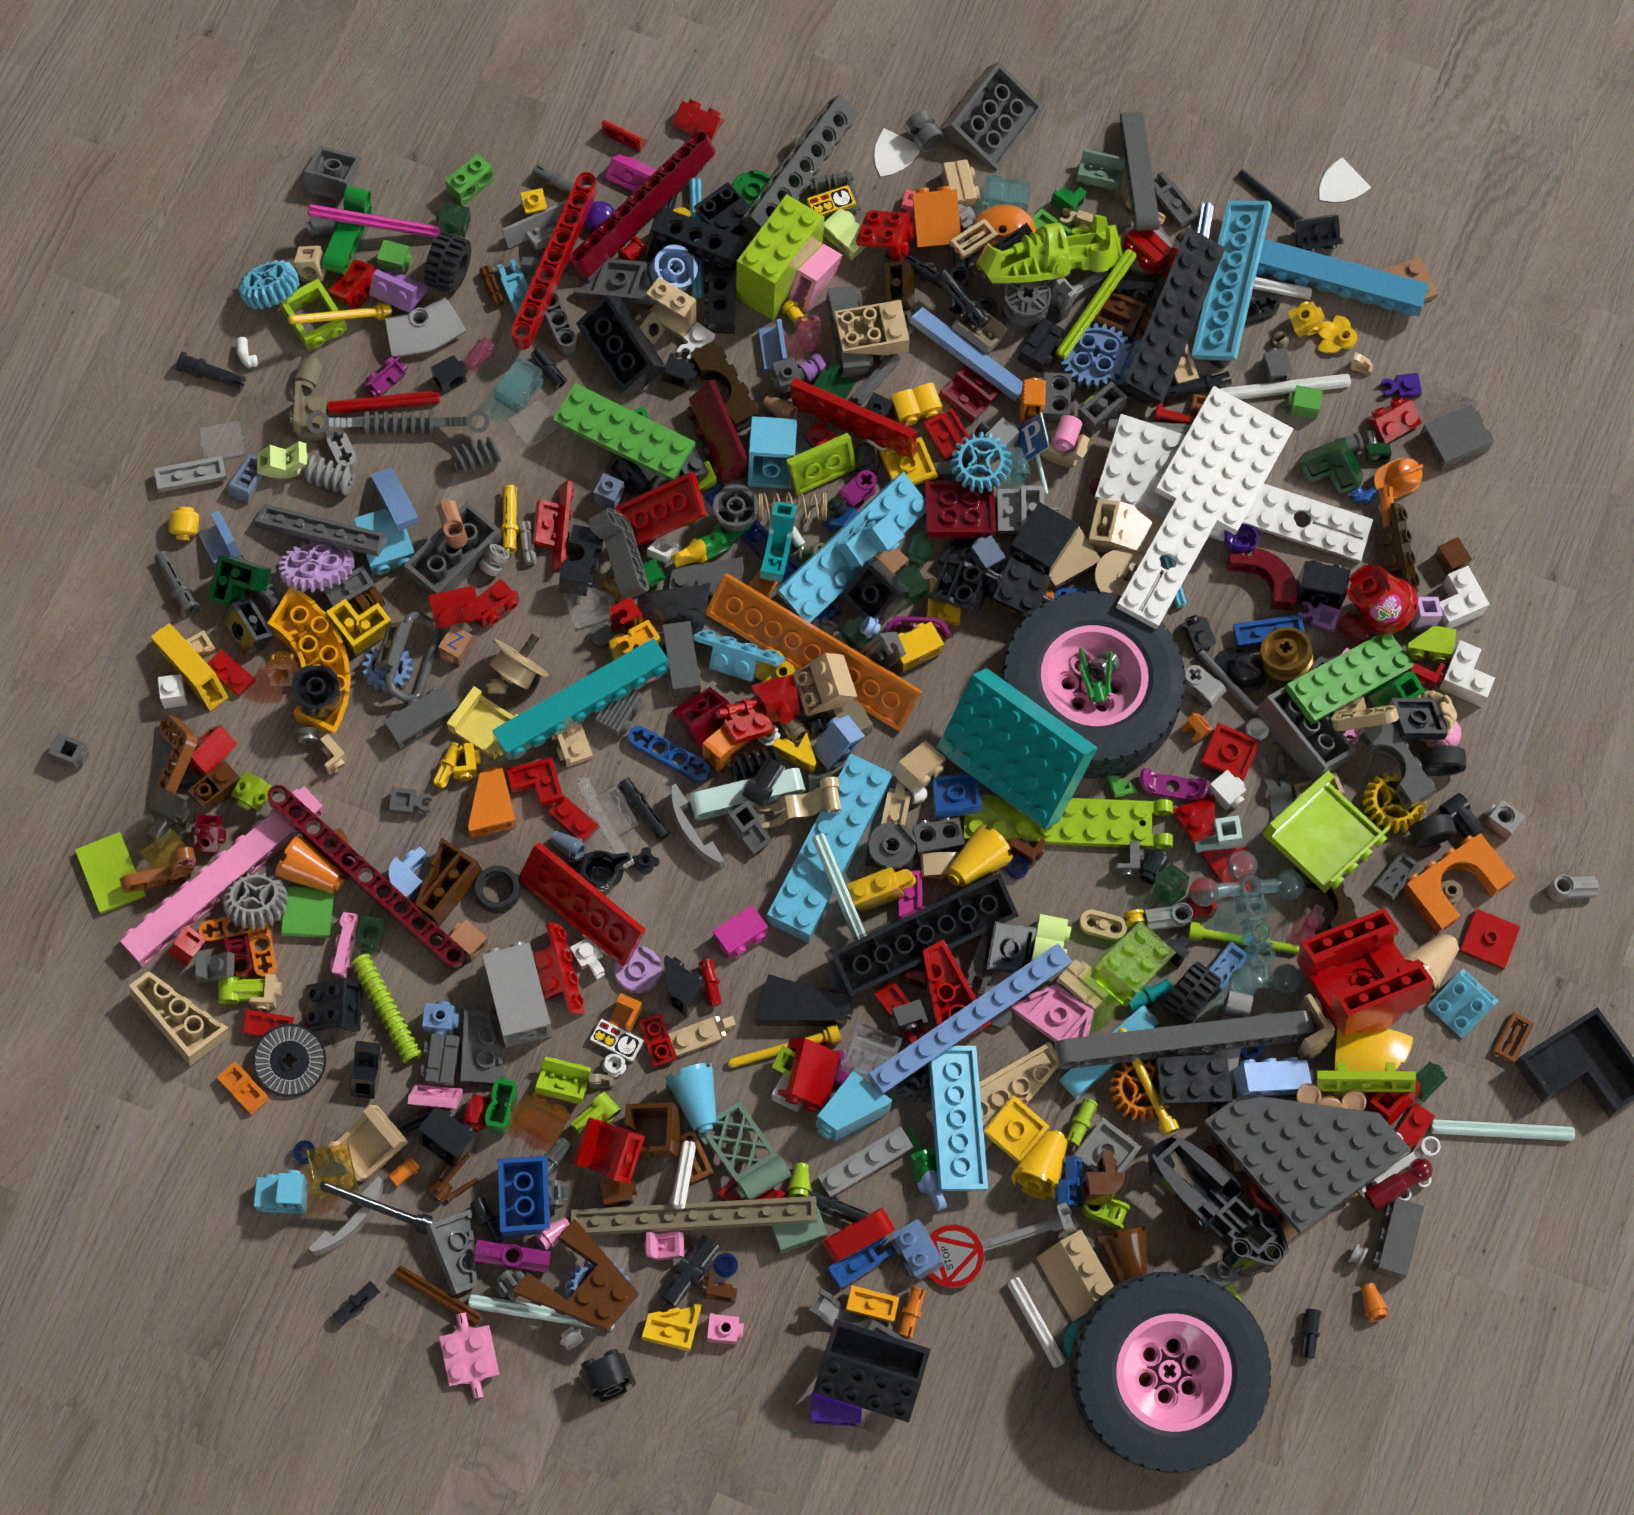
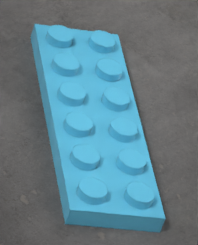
M952 1046L929 1062L938 1190L986 1191L988 1189L977 1050L976 1046Z

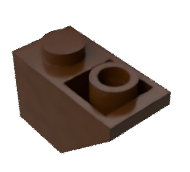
M224 760L188 789V792L202 808L224 802L231 797V793L239 782L240 777Z

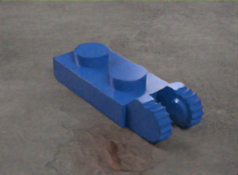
M887 1236L827 1268L828 1273L839 1290L880 1266L883 1261L896 1253L894 1247L887 1249L879 1256L873 1250L885 1244L888 1240Z

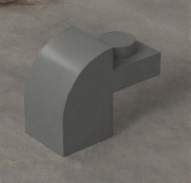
M748 800L726 816L733 833L741 839L752 855L772 841L759 823L761 820L760 816Z

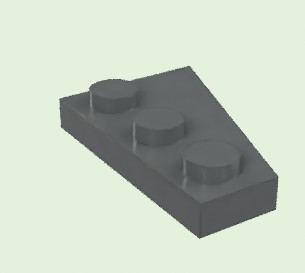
M464 1010L460 1083L494 1085L498 1078L508 1080L496 1043V1036L489 1012Z

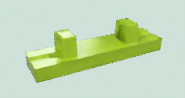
M1336 1062V1071H1317V1087L1320 1091H1349L1356 1089L1361 1092H1415L1416 1071H1396L1395 1062H1386L1385 1071H1347L1346 1062Z

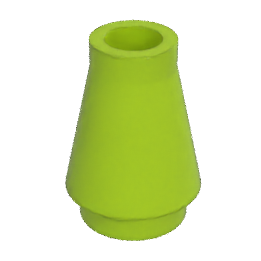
M794 1164V1170L787 1189L789 1198L808 1197L811 1194L808 1164Z

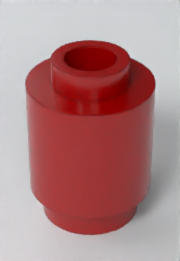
M472 1094L471 1099L467 1101L462 1123L468 1124L475 1132L485 1129V1116L490 1105V1098Z

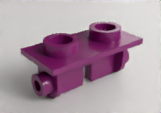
M400 355L395 359L391 356L381 365L384 368L378 374L374 371L365 379L367 384L362 388L364 389L369 386L371 388L369 393L373 397L381 396L391 386L386 379L389 377L395 383L406 374L408 367L405 363L397 361L401 357Z

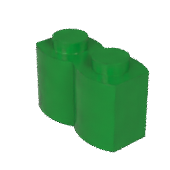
M498 1078L492 1088V1102L487 1108L485 1121L489 1132L505 1135L511 1127V1111L517 1104L518 1091L516 1082Z

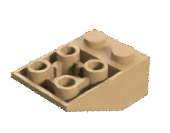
M901 300L834 311L843 353L892 355L909 352V335Z
M1098 499L1089 542L1095 551L1099 553L1126 549L1145 556L1166 517L1121 501Z

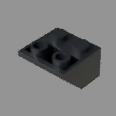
M729 182L694 206V210L701 222L738 236L748 231L739 221L750 205Z
M666 955L664 957V975L668 1004L688 1018L705 996L704 979L697 972L686 970L684 963L678 958H670Z

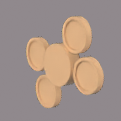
M1311 1083L1304 1084L1297 1090L1298 1102L1363 1110L1367 1103L1364 1093L1356 1089L1344 1093L1342 1102L1335 1096L1321 1097L1320 1089Z

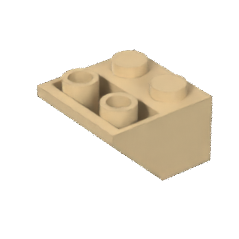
M824 653L793 673L807 716L842 707L857 697L844 655Z

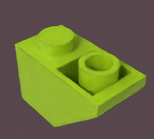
M1432 626L1409 642L1404 651L1413 660L1428 659L1433 660L1437 664L1449 663L1454 655L1457 629Z

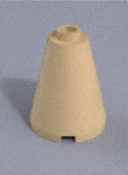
M1442 934L1404 956L1407 963L1419 959L1434 982L1430 996L1437 992L1459 951L1458 942L1453 936Z

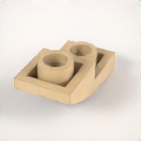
M959 852L922 853L920 855L922 877L946 878L949 875L948 869Z

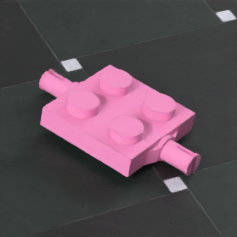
M466 1313L457 1314L459 1330L439 1337L449 1386L461 1383L471 1384L473 1399L484 1397L480 1382L487 1377L500 1375L490 1326L469 1327Z

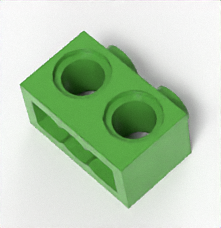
M477 153L445 180L447 194L463 207L494 181L493 167Z

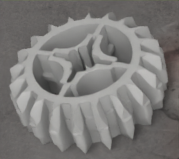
M258 871L254 875H250L247 872L246 877L239 876L237 882L232 881L231 886L225 888V894L222 899L223 909L229 921H233L236 927L241 925L245 930L250 926L254 931L256 927L260 926L264 930L266 924L273 926L274 920H280L281 914H285L286 906H288L287 890L282 881L277 880L275 875L269 877L267 872L260 875Z

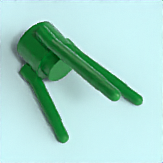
M1079 648L1082 664H1079V670L1087 690L1089 702L1107 700V694L1112 693L1110 684L1113 652L1109 651L1106 681L1105 685H1103L1102 681L1092 682L1084 651L1082 648Z

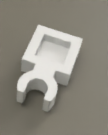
M696 322L684 336L683 342L686 344L679 346L677 355L681 356L683 352H688L689 355L686 357V360L690 361V352L712 342L715 334Z

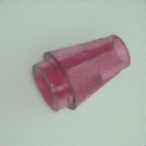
M483 337L481 340L478 339L464 362L472 370H475L494 356L497 348L486 337Z

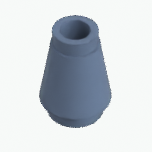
M555 831L549 840V843L569 860L581 858L586 849V844L582 843V839Z

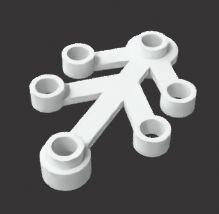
M1433 1136L1424 1137L1420 1141V1147L1395 1163L1370 1183L1375 1186L1392 1174L1399 1173L1410 1166L1414 1159L1422 1158L1425 1155H1436L1441 1148L1439 1140ZM1428 1141L1433 1143V1148L1430 1151L1425 1148V1144ZM1431 1177L1428 1179L1426 1184L1423 1185L1419 1182L1417 1183V1185L1420 1187H1428L1431 1184ZM1366 1186L1358 1191L1363 1198H1365L1364 1192L1367 1191ZM1407 1189L1408 1195L1406 1198H1401L1400 1196L1398 1198L1405 1201L1409 1200L1412 1195L1411 1190Z

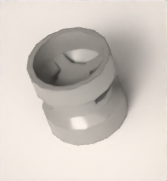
M490 544L486 551L487 555L483 556L478 564L485 573L491 576H498L502 569L501 565L507 562L510 555L503 547L497 544Z

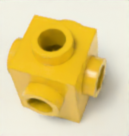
M1313 301L1300 303L1297 305V308L1288 311L1294 331L1298 337L1314 335L1319 332V329L1324 328L1322 320L1325 319L1322 308H1317Z

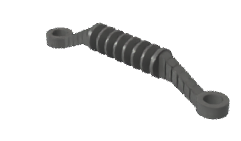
M474 410L467 417L451 418L434 417V411H430L428 418H425L423 411L420 412L419 418H416L414 411L411 412L410 418H407L405 411L402 412L401 418H398L396 411L393 412L392 418H389L387 411L384 412L383 418H380L378 411H375L373 418L370 417L369 411H365L364 418H329L327 414L321 411H314L308 415L306 420L308 429L316 434L326 432L329 427L365 428V434L370 433L371 427L374 428L376 434L379 433L380 427H383L385 434H388L389 427H392L394 434H397L398 427H401L403 434H406L408 427H410L412 434H415L417 427H419L421 434H424L425 428L428 427L430 434H434V427L468 426L473 432L481 433L487 430L490 423L488 415L481 410ZM475 415H481L485 420L481 428H475L472 425V418ZM316 416H321L324 419V426L320 429H315L312 426V420Z

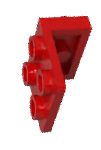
M869 210L857 235L856 244L864 247L889 248L892 261H902L909 252L911 239L915 237V226L912 225L909 213Z

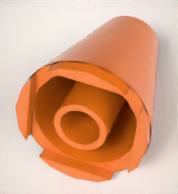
M300 835L295 836L284 851L286 854L284 860L279 861L275 871V875L280 879L333 893L335 890L339 891L345 882L343 872L307 839Z

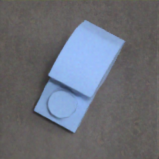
M420 846L415 851L411 850L404 857L403 863L395 857L389 867L391 884L410 901L419 894L423 885V881L414 873L428 860L427 853Z

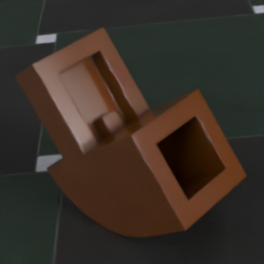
M1102 1150L1097 1159L1098 1172H1087L1081 1181L1084 1205L1106 1204L1114 1199L1125 1180V1172H1117V1160L1113 1158L1112 1150Z

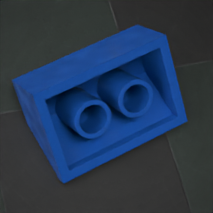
M547 1156L498 1159L500 1232L503 1238L530 1236L550 1230Z

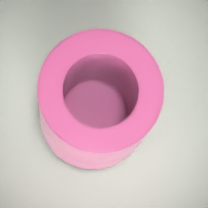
M1071 415L1061 416L1052 440L1058 450L1066 452L1074 448L1082 427L1081 420Z

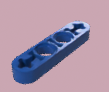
M635 726L629 731V744L634 749L694 782L702 783L708 779L710 768L705 760L645 727ZM643 734V739L649 742L648 748H645L646 742L643 740L635 742L634 735ZM655 744H663L666 748L662 754L654 753L652 748ZM675 755H683L686 761L682 765H676L672 759ZM690 760L693 761L692 767L696 769L703 767L704 774L695 775V769L689 766Z

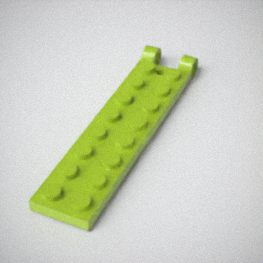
M981 794L983 813L964 815V841H968L979 826L987 825L985 829L989 831L992 828L1004 837L1007 843H1010L1013 837H1016L1017 839L1023 838L1030 844H1037L1043 838L1045 840L1044 844L1128 848L1130 841H1140V848H1158L1161 850L1173 848L1172 834L1157 833L1152 835V815L1170 816L1173 814V802L1166 799L1136 801L1071 798L1060 821L1047 829L1042 828L999 795ZM1144 821L1146 825L1140 826L1139 822Z

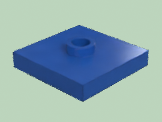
M969 773L938 776L937 778L931 777L936 819L983 813L980 783Z

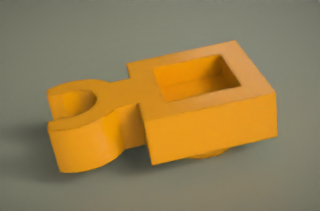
M646 620L628 630L630 637L619 638L616 645L617 647L622 644L628 646L623 651V655L653 638L657 643L660 642V637L650 621Z

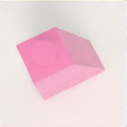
M823 244L798 269L788 301L793 300L797 302V307L802 312L807 313L837 272L842 254Z

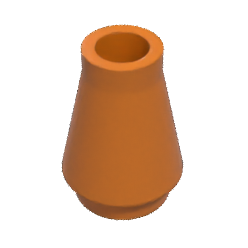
M1369 1283L1362 1286L1365 1317H1368L1369 1322L1385 1319L1388 1316V1307L1376 1289L1375 1284Z

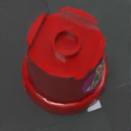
M1370 564L1364 565L1350 576V588L1346 589L1348 598L1360 611L1363 622L1373 632L1382 635L1394 634L1404 629L1413 620L1418 609V596L1416 590L1408 582L1394 577L1380 565L1372 567Z

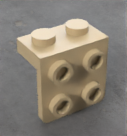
M1308 994L1302 1000L1299 1010L1311 1012L1316 1033L1305 1038L1297 1052L1302 1059L1308 1056L1312 1059L1323 1052L1322 1049L1327 1047L1335 1034L1331 1020L1325 1018L1321 1012L1322 1006L1319 1000Z

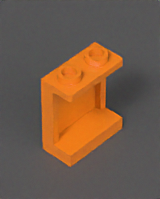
M940 186L938 191L929 192V188H918L916 193L911 194L916 235L914 239L915 247L947 245L951 239L961 234L957 189L951 190V186Z

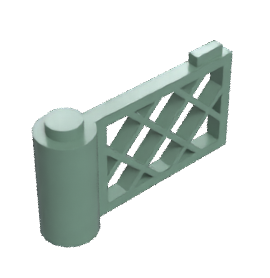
M740 1101L716 1116L717 1123L712 1126L723 1127L720 1137L712 1136L708 1131L697 1133L705 1146L710 1144L738 1184L735 1190L742 1200H754L791 1176L782 1158L774 1151ZM740 1111L743 1116L741 1124L729 1122L730 1116ZM727 1127L740 1129L737 1139L725 1138ZM744 1130L753 1131L756 1134L754 1142L741 1140ZM723 1143L735 1145L733 1155L722 1153ZM740 1145L752 1147L750 1157L737 1156ZM756 1148L766 1149L770 1154L764 1159L754 1158ZM735 1162H747V1169L737 1174L734 1170Z

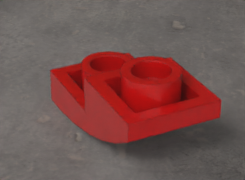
M659 1014L639 1020L653 1067L677 1060L663 1015Z

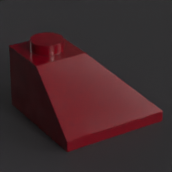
M708 687L671 711L689 738L696 745L702 747L703 742L724 724L725 717L719 719L716 716V710L730 703L714 689Z

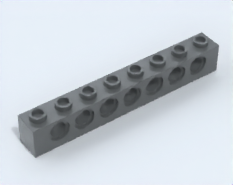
M841 94L826 103L739 222L754 237L786 194L797 201L799 200L798 194L810 185L809 179L821 170L822 166L820 164L833 153L831 149L844 138L842 134L855 123L853 119L858 112Z

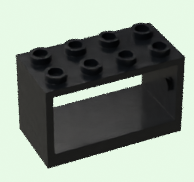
M835 1319L813 1393L909 1423L931 1349Z

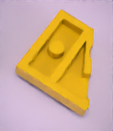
M694 1304V1307L684 1309H669L667 1312L649 1313L642 1340L690 1352L702 1304Z

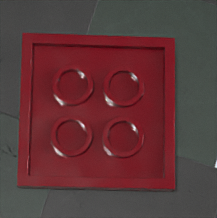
M925 481L927 538H987L989 536L996 538L993 485L991 492L987 490V487H984L983 493H979L978 487H975L973 492L970 491V485L963 488V481Z

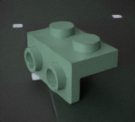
M1084 149L1076 181L1085 185H1095L1108 190L1119 191L1126 158Z

